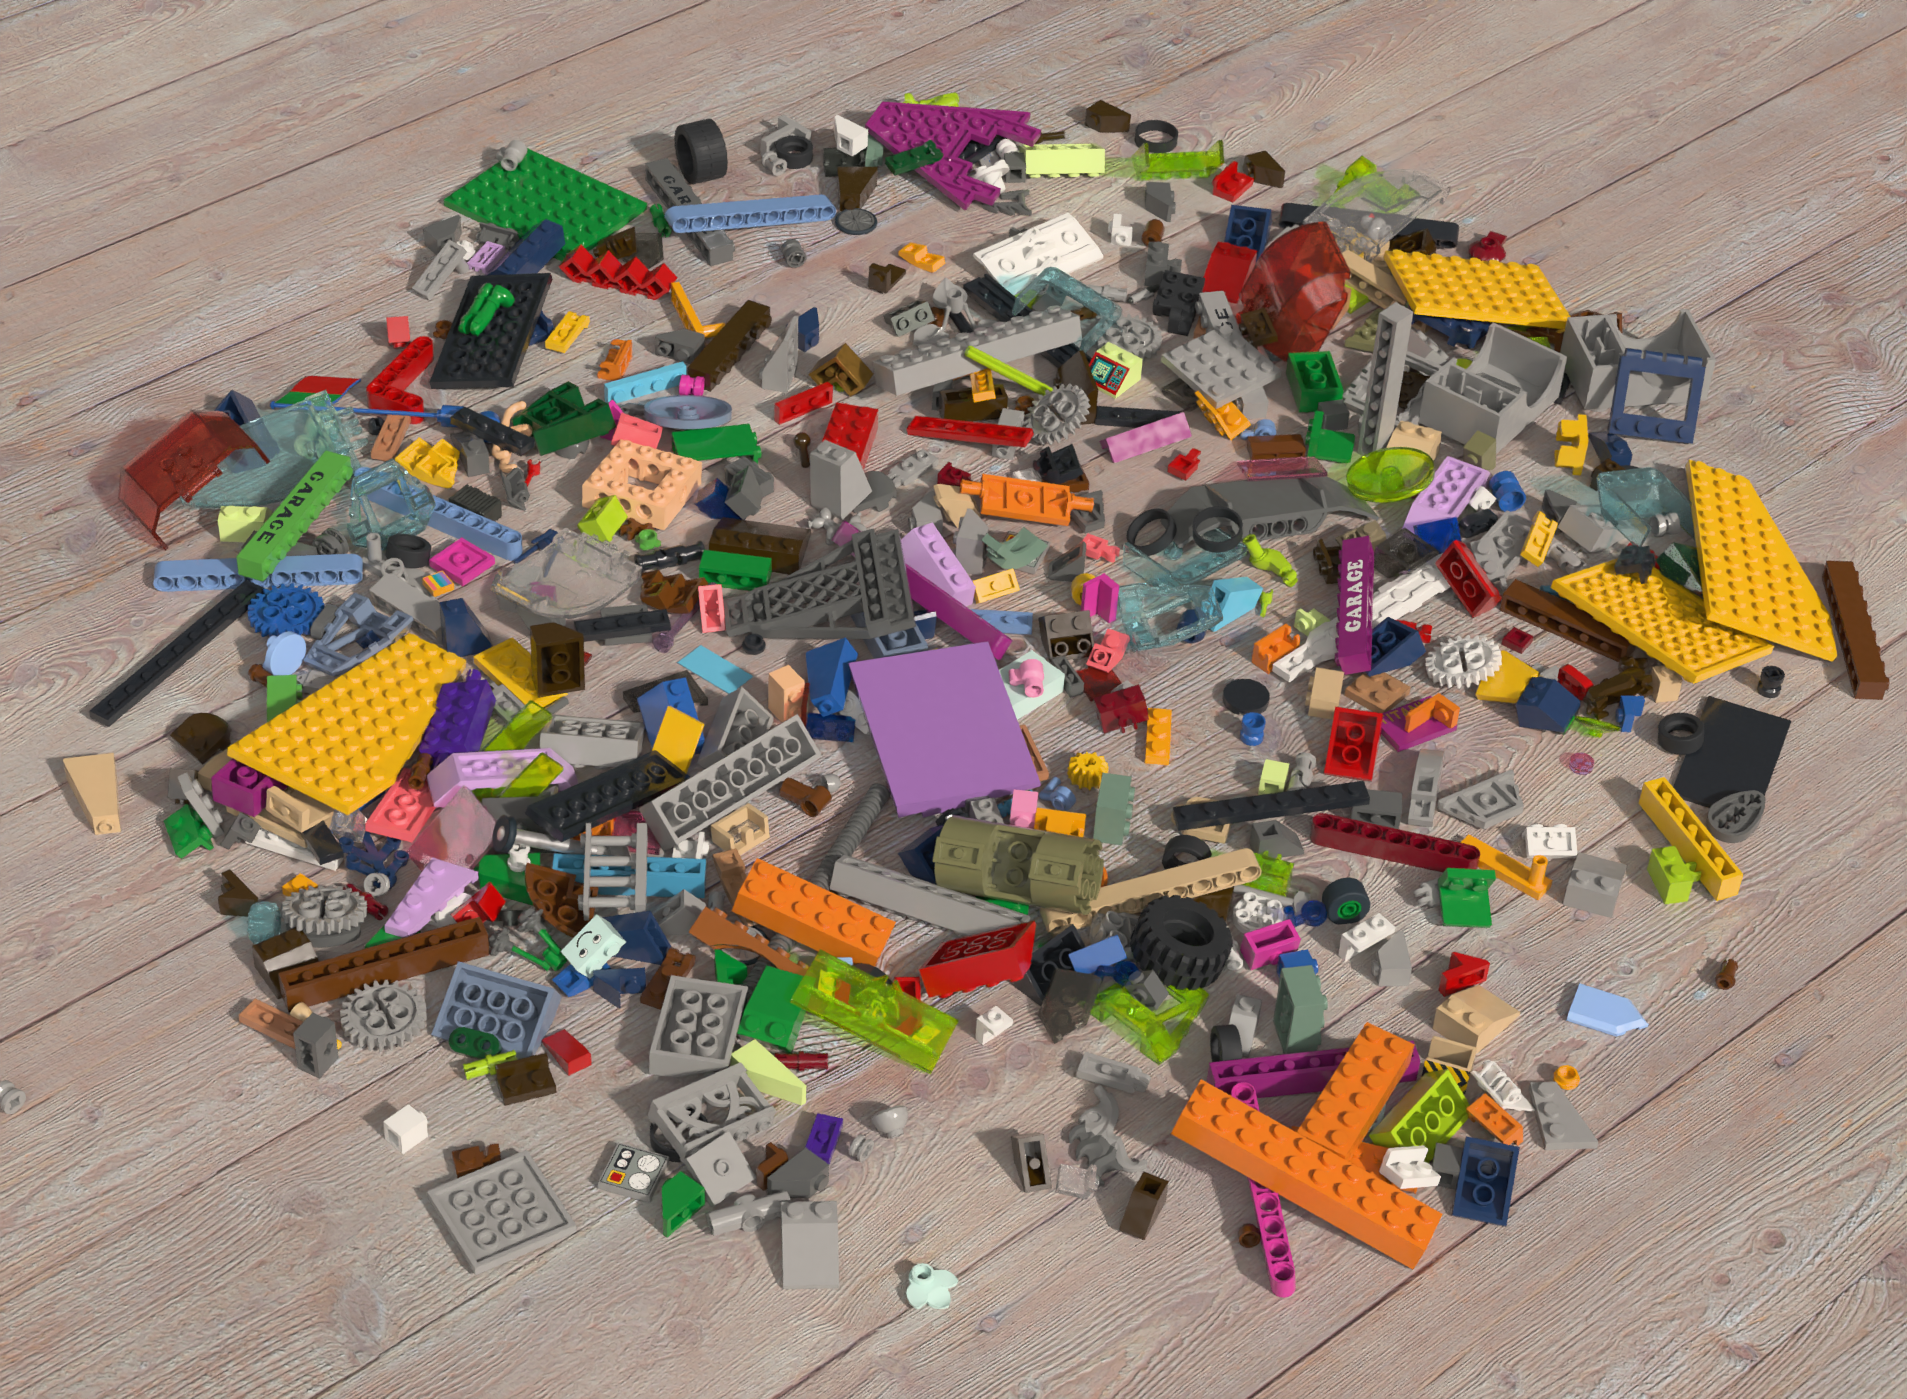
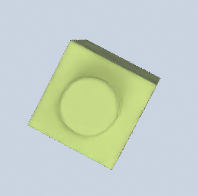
M1265 760L1258 795L1284 792L1289 770L1288 763Z

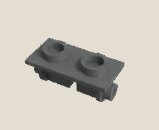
M479 222L482 231L477 233L476 239L480 243L485 244L487 241L495 243L498 240L496 244L505 246V249L510 250L520 240L517 231L512 228L505 229L493 223Z
M515 467L508 475L501 472L502 485L507 495V501L513 507L517 506L525 511L524 502L528 501L530 494L524 482L523 471Z

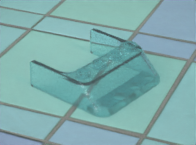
M1056 267L1045 268L1016 297L1012 314L1016 316L1047 284L1053 286L1100 317V321L1082 339L1079 351L1083 350L1084 353L1100 339L1122 314L1120 305Z
M1646 467L1598 474L1596 481L1601 513L1632 545L1641 547L1651 531V527L1642 518L1652 517V515L1657 514L1665 516L1667 513L1673 512L1677 513L1679 517L1680 527L1695 540L1691 511L1692 502L1659 470Z
M1215 528L1200 535L1202 538L1213 542H1222L1232 538L1231 535L1220 528ZM1127 542L1123 544V565L1161 592L1173 594L1244 558L1247 554V547L1240 542L1229 551L1221 553L1210 552L1186 566L1171 572Z

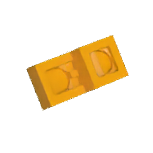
M910 242L898 251L899 256L904 260L928 272L934 273L945 264L944 256L928 253L926 245Z

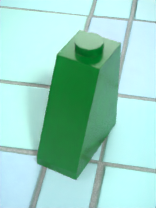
M528 853L530 863L541 866L540 853ZM510 854L479 855V866H474V871L478 872L479 879L477 881H480V889L488 882H491L503 898L534 906L526 890L525 870L514 872L510 869L507 863Z

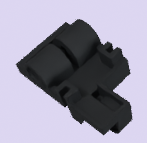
M1165 270L1156 299L1153 301L1152 313L1156 316H1169L1168 333L1183 336L1189 335L1191 325L1196 316L1195 303L1199 300V293L1203 291L1205 278Z

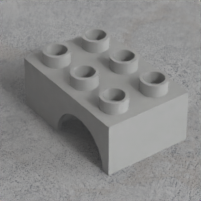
M1680 309L1676 320L1670 327L1658 335L1644 339H1634L1622 334L1617 327L1616 314L1567 317L1560 354L1567 356L1565 371L1585 410L1604 412L1611 408L1620 355L1624 356L1626 348L1642 350L1641 358H1643L1645 350L1662 352V361H1664L1666 353L1684 355L1683 364H1685L1686 356L1703 358L1702 366L1706 367L1700 401L1707 399L1716 359L1689 309ZM1630 370L1624 407L1644 409L1649 405L1666 403L1684 406L1687 404L1691 378Z
M1492 323L1489 326L1485 342L1479 354L1467 369L1456 365L1457 359L1453 357L1426 380L1419 423L1441 431V437L1452 438L1465 445L1477 430L1496 439L1497 454L1559 397L1567 356L1496 323ZM1483 372L1520 387V393H1514L1477 375V373Z

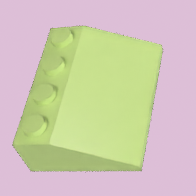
M1096 143L1034 144L1033 147L1019 145V151L1024 153L1026 174H1029V177L1032 178L1040 177V174H1048V177H1060V174L1068 173V177H1079L1080 173H1087V176L1095 177L1099 176V173H1105V149Z

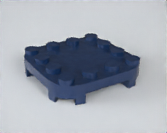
M1406 300L1404 307L1412 311L1409 303ZM1414 312L1411 323L1412 325L1417 321H1421L1449 336L1448 345L1455 347L1456 343L1467 345L1469 349L1474 348L1476 341L1488 333L1489 326L1492 323L1499 325L1497 322L1414 314Z

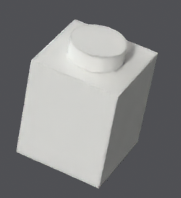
M409 1104L383 1121L385 1140L404 1154L428 1137V1121L426 1116L421 1111H416Z

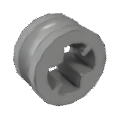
M372 873L365 878L364 889L372 894V896H382L388 892L390 881L385 874ZM373 881L381 883V887L376 888V886H373Z
M863 1134L858 1135L850 1146L849 1155L852 1157L857 1156L858 1161L864 1162L873 1150L874 1141L871 1139L866 1140Z

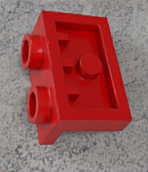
M1233 161L1219 175L1214 177L1212 186H1214L1213 195L1234 203L1253 185L1254 178L1237 172L1238 162Z

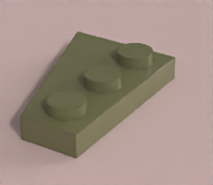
M1377 308L1365 320V324L1361 328L1358 327L1354 331V335L1352 337L1349 336L1345 340L1344 347L1373 353L1379 313L1383 309Z

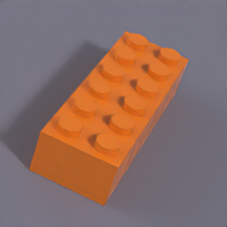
M759 858L756 859L732 908V912L831 958L851 957L853 965L863 963L876 967L896 924L893 920Z
M1366 1022L1297 1130V1133L1350 1162L1410 1065L1415 1044Z

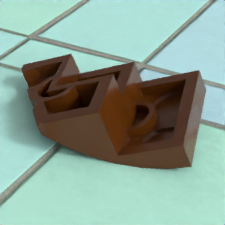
M660 570L644 572L641 575L643 584H641L642 592L640 593V599L643 603L659 610L666 609L670 613L687 614L692 611L699 600L698 586H708V583L704 577L685 580L682 573L663 576Z

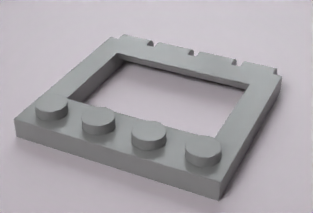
M1409 351L1406 353L1405 365L1429 376H1432L1443 367ZM1372 358L1343 392L1342 399L1347 408L1361 415L1364 413V400L1367 394ZM1425 384L1419 389V394L1407 404V409L1400 413L1399 416H1396L1394 429L1400 421L1411 422L1415 425L1419 424Z

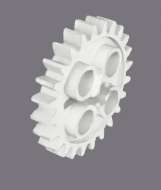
M1467 635L1465 639L1458 636L1455 641L1449 638V643L1447 644L1440 642L1441 647H1433L1434 652H1428L1429 657L1426 658L1425 663L1429 679L1433 678L1434 683L1439 682L1440 686L1448 684V688H1451L1453 685H1457V688H1460L1465 684L1468 688L1470 683L1479 685V680L1488 681L1487 676H1495L1494 671H1499V666L1502 665V657L1498 644L1494 645L1493 640L1488 641L1487 637L1480 640L1479 635L1470 639V635ZM1461 651H1463L1465 654L1467 664L1466 672H1464L1462 669V663L1460 658Z

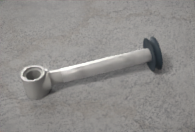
M500 816L494 827L492 843L496 852L508 853L514 844L566 854L585 855V849H581V841L568 839L560 842L552 835L517 829L516 820L512 816ZM592 846L591 855L631 856L628 846Z

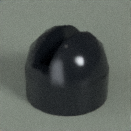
M377 416V418L372 417L369 420L368 431L370 434L379 435L385 422L383 418Z

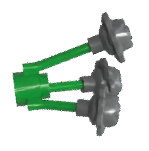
M529 907V909L523 911L518 917L521 925L517 929L519 931L523 930L524 933L534 931L535 934L538 933L549 946L542 954L545 958L544 961L516 947L515 943L509 941L508 934L510 930L506 927L502 931L495 930L489 937V946L492 948L491 954L494 956L504 950L510 953L513 951L540 965L545 971H549L552 968L555 972L560 970L568 961L561 952L562 949L547 932V927L544 925L546 920L541 916L543 909L537 911L535 908Z

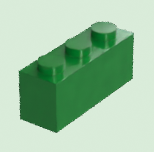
M704 550L699 565V578L704 577L708 585L721 584L722 588L752 591L755 588L769 585L772 575V558Z

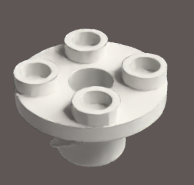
M1005 160L995 162L994 166L988 168L987 166H981L975 170L976 174L972 175V178L1001 188V193L1005 191L1006 187L1002 176L1010 170Z

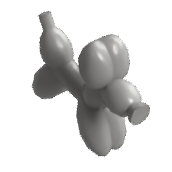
M824 507L819 513V518H814L812 521L808 520V528L819 529L824 527L827 530L826 543L832 545L834 542L831 539L841 523L836 524L831 520V511ZM857 512L848 523L862 532L867 530V528L861 524V513Z

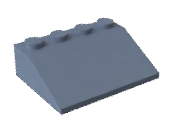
M458 961L431 1035L449 1041L452 1031L459 1027H466L495 1035L502 1046L500 1054L514 1049L517 1059L535 1055L542 1039H544L562 997L554 988ZM461 1036L458 1039L459 1044L465 1041V1036ZM490 1043L483 1044L482 1049L487 1050L490 1047Z

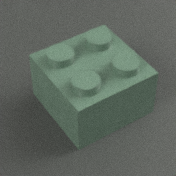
M1102 773L1093 839H1098L1101 843L1122 845L1124 836H1129L1130 822L1126 820L1132 819L1133 805L1129 804V801L1133 802L1135 787H1131V776Z

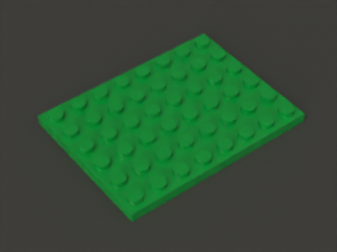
M527 148V154L518 163L515 170H505L501 165V161H499L444 199L445 207L477 222L493 223L505 229L512 228L517 231L520 239L531 227L545 219L562 225L565 245L553 256V258L559 261H563L570 251L581 244L589 252L597 246L599 240L613 235L647 210L646 202Z

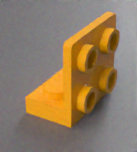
M1198 390L1195 392L1198 398L1196 404L1203 412L1206 411L1203 415L1210 424H1216L1214 427L1221 436L1225 434L1232 440L1251 425L1249 420L1232 401L1215 409Z

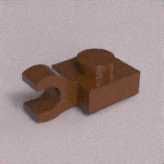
M499 1144L488 1145L481 1152L479 1146L452 1151L457 1179L501 1161Z

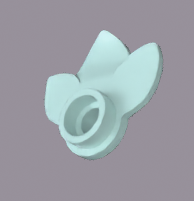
M917 1264L909 1273L910 1285L906 1291L907 1299L915 1309L921 1308L926 1303L935 1309H946L949 1307L951 1299L948 1289L957 1285L958 1279L947 1270H933L928 1264Z

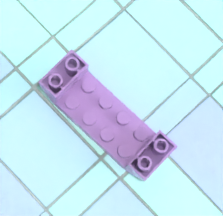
M1447 456L1412 503L1400 536L1441 551L1450 539L1452 525L1479 487L1487 488L1493 475L1488 470Z
M551 748L452 753L427 775V783L434 807L442 808L459 806L460 789H496L510 786H547L553 784V786L559 788L558 792L579 784L573 766Z

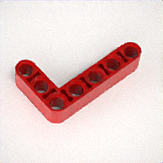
M420 336L414 339L367 385L369 409L424 412L422 397L404 390L434 360L433 340L430 337ZM411 416L410 424H419L424 421V417Z

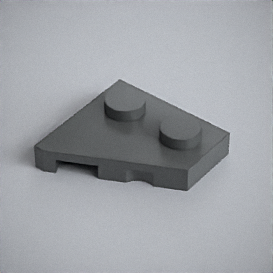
M1102 490L1079 496L1094 498L1093 510L1089 512L1073 509L1070 511L1071 518L1084 533L1104 528L1105 514Z

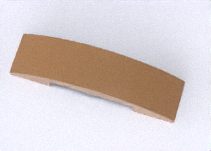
M736 848L713 854L718 876L732 907L747 877L745 864ZM737 914L742 923L747 927L758 924Z

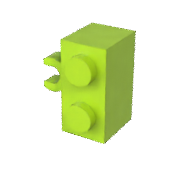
M616 495L597 499L577 524V527L581 533H584L591 546L597 544L606 545L612 541V537L620 530L628 516Z
M1676 846L1652 849L1647 871L1664 904L1687 902L1693 882L1699 881L1702 874L1701 871L1694 872L1697 865L1696 862H1688L1686 864L1683 862Z

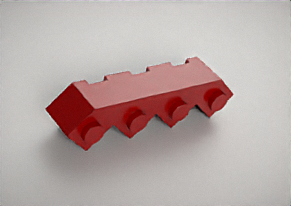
M582 244L570 251L559 265V268L572 282L580 284L582 281L592 283L594 287L607 290L609 287L619 289L620 293L634 296L641 294L651 300H657L669 292L671 283H674L678 278L665 263L649 271L637 257H634L622 265L609 250L595 259Z

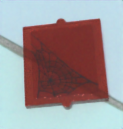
M1088 666L1087 669L1076 671L1084 682L1083 691L1091 702L1094 701L1095 697L1111 693L1113 689L1122 684L1113 670L1107 673Z

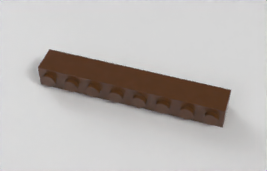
M1826 560L1822 581L1854 698L1883 700L1885 691L1889 689L1890 681L1889 677L1885 675V663L1881 661V649L1876 643V631L1872 629V617L1868 615V604L1863 598V586L1859 584V572L1855 570L1853 561Z
M476 917L278 973L281 995L289 1013L301 1002L310 1007L355 994L354 989L356 988L363 991L365 983L373 987L374 981H377L379 985H383L384 981L388 980L390 984L396 980L401 981L457 965L458 961L464 963L489 956L488 933L481 918Z

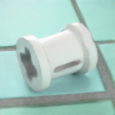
M514 844L508 852L510 857L507 863L512 871L522 872L525 870L526 863H530L528 858L529 846Z

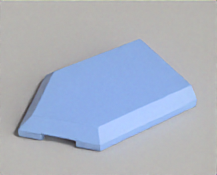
M1580 983L1566 1020L1616 1037L1626 1034V1031L1635 1028L1640 1030L1648 1027V1023L1630 999Z

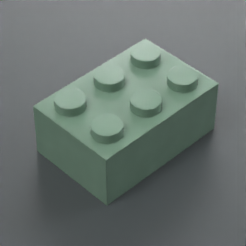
M1312 965L1281 968L1273 1023L1284 1054L1317 1051L1318 1045H1321L1322 1042L1320 1031L1325 1025L1323 1014L1324 1010L1328 1008L1326 995L1321 993L1320 977L1315 975Z

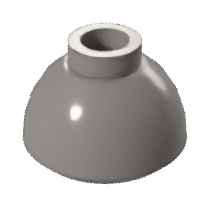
M904 1105L891 1107L874 1114L871 1120L880 1132L888 1135L889 1139L896 1138L904 1134L903 1128L907 1123L908 1110Z

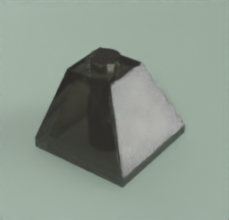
M1403 528L1376 546L1374 569L1387 578L1410 574L1437 556L1439 551L1407 528Z

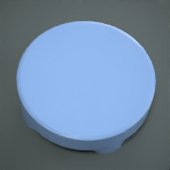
M292 631L284 632L279 636H271L267 641L268 650L263 668L274 676L292 675L300 667L305 657L306 643L303 637Z

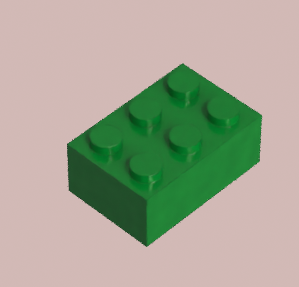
M1330 351L1288 353L1286 376L1299 412H1315L1318 408V402L1341 400L1343 398L1344 389Z

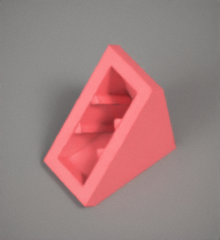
M721 584L698 586L703 633L726 631Z

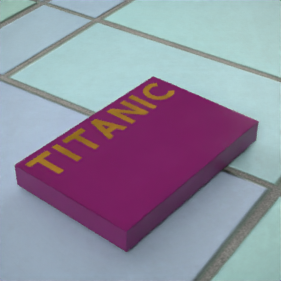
M1431 696L1383 713L1381 734L1397 752L1456 731L1457 725L1450 729L1434 717H1431L1411 732L1405 731V717L1407 713L1421 705L1427 698H1431Z

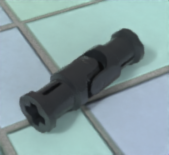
M700 540L696 544L688 546L681 544L663 550L658 549L654 550L653 553L645 555L635 554L636 570L638 574H642L646 570L655 568L662 570L667 567L685 565L688 561L701 560L705 550L703 542Z

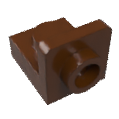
M772 1142L766 1145V1159L759 1164L756 1171V1185L763 1191L767 1189L768 1177L788 1162L786 1152L782 1148L776 1147Z

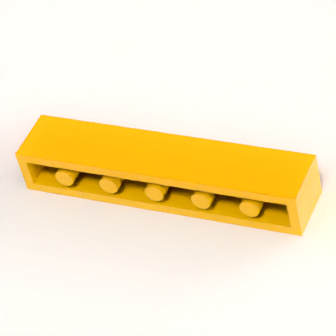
M1665 777L1644 782L1639 805L1670 844L1676 846L1682 859L1686 863L1696 862L1697 865L1694 872L1701 871L1700 881L1713 898L1719 901L1738 895L1743 873Z

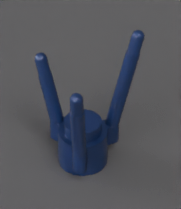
M548 529L545 533L533 539L531 543L535 545L514 560V563L518 564L539 548L543 552H552L542 573V579H545L557 553L562 550L561 546H559L562 541L560 534L555 530Z

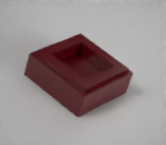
M1513 627L1502 638L1501 645L1522 654L1533 642L1534 636Z

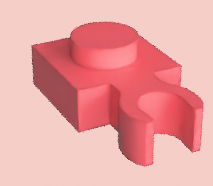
M1088 533L1081 541L1086 543V556L1098 560L1100 557H1104L1109 562H1115V556L1119 557L1120 548L1108 546V540Z

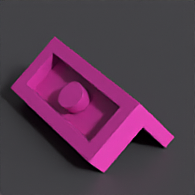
M1105 573L1084 583L1081 611L1089 610L1090 617L1098 614L1108 623L1115 621L1119 585Z

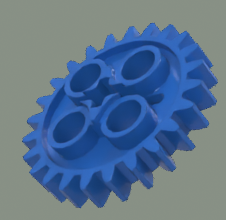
M282 583L281 588L272 585L271 591L264 588V594L257 593V599H251V605H248L250 626L254 627L256 633L261 632L262 637L268 634L270 637L279 636L288 631L295 632L300 636L303 633L309 636L313 622L325 607L323 599L318 597L317 591L312 592L311 587L304 590L303 584L296 588L294 583H291L289 587Z

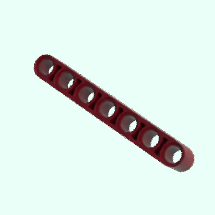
M1326 813L1316 814L1312 819L1310 840L1318 846L1442 873L1447 868L1478 869L1480 851L1473 845Z

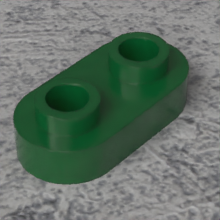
M459 1027L452 1031L449 1036L450 1048L461 1056L481 1060L485 1059V1055H499L502 1050L500 1041L495 1035ZM461 1036H465V1041L459 1044L458 1039ZM489 1042L490 1047L487 1050H483V1044Z

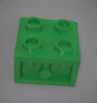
M1447 868L1438 879L1443 926L1491 927L1492 920L1488 889L1496 880L1495 870Z

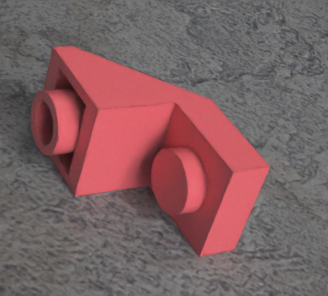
M1108 628L1101 645L1094 644L1086 665L1109 673L1122 659L1130 641L1129 635Z

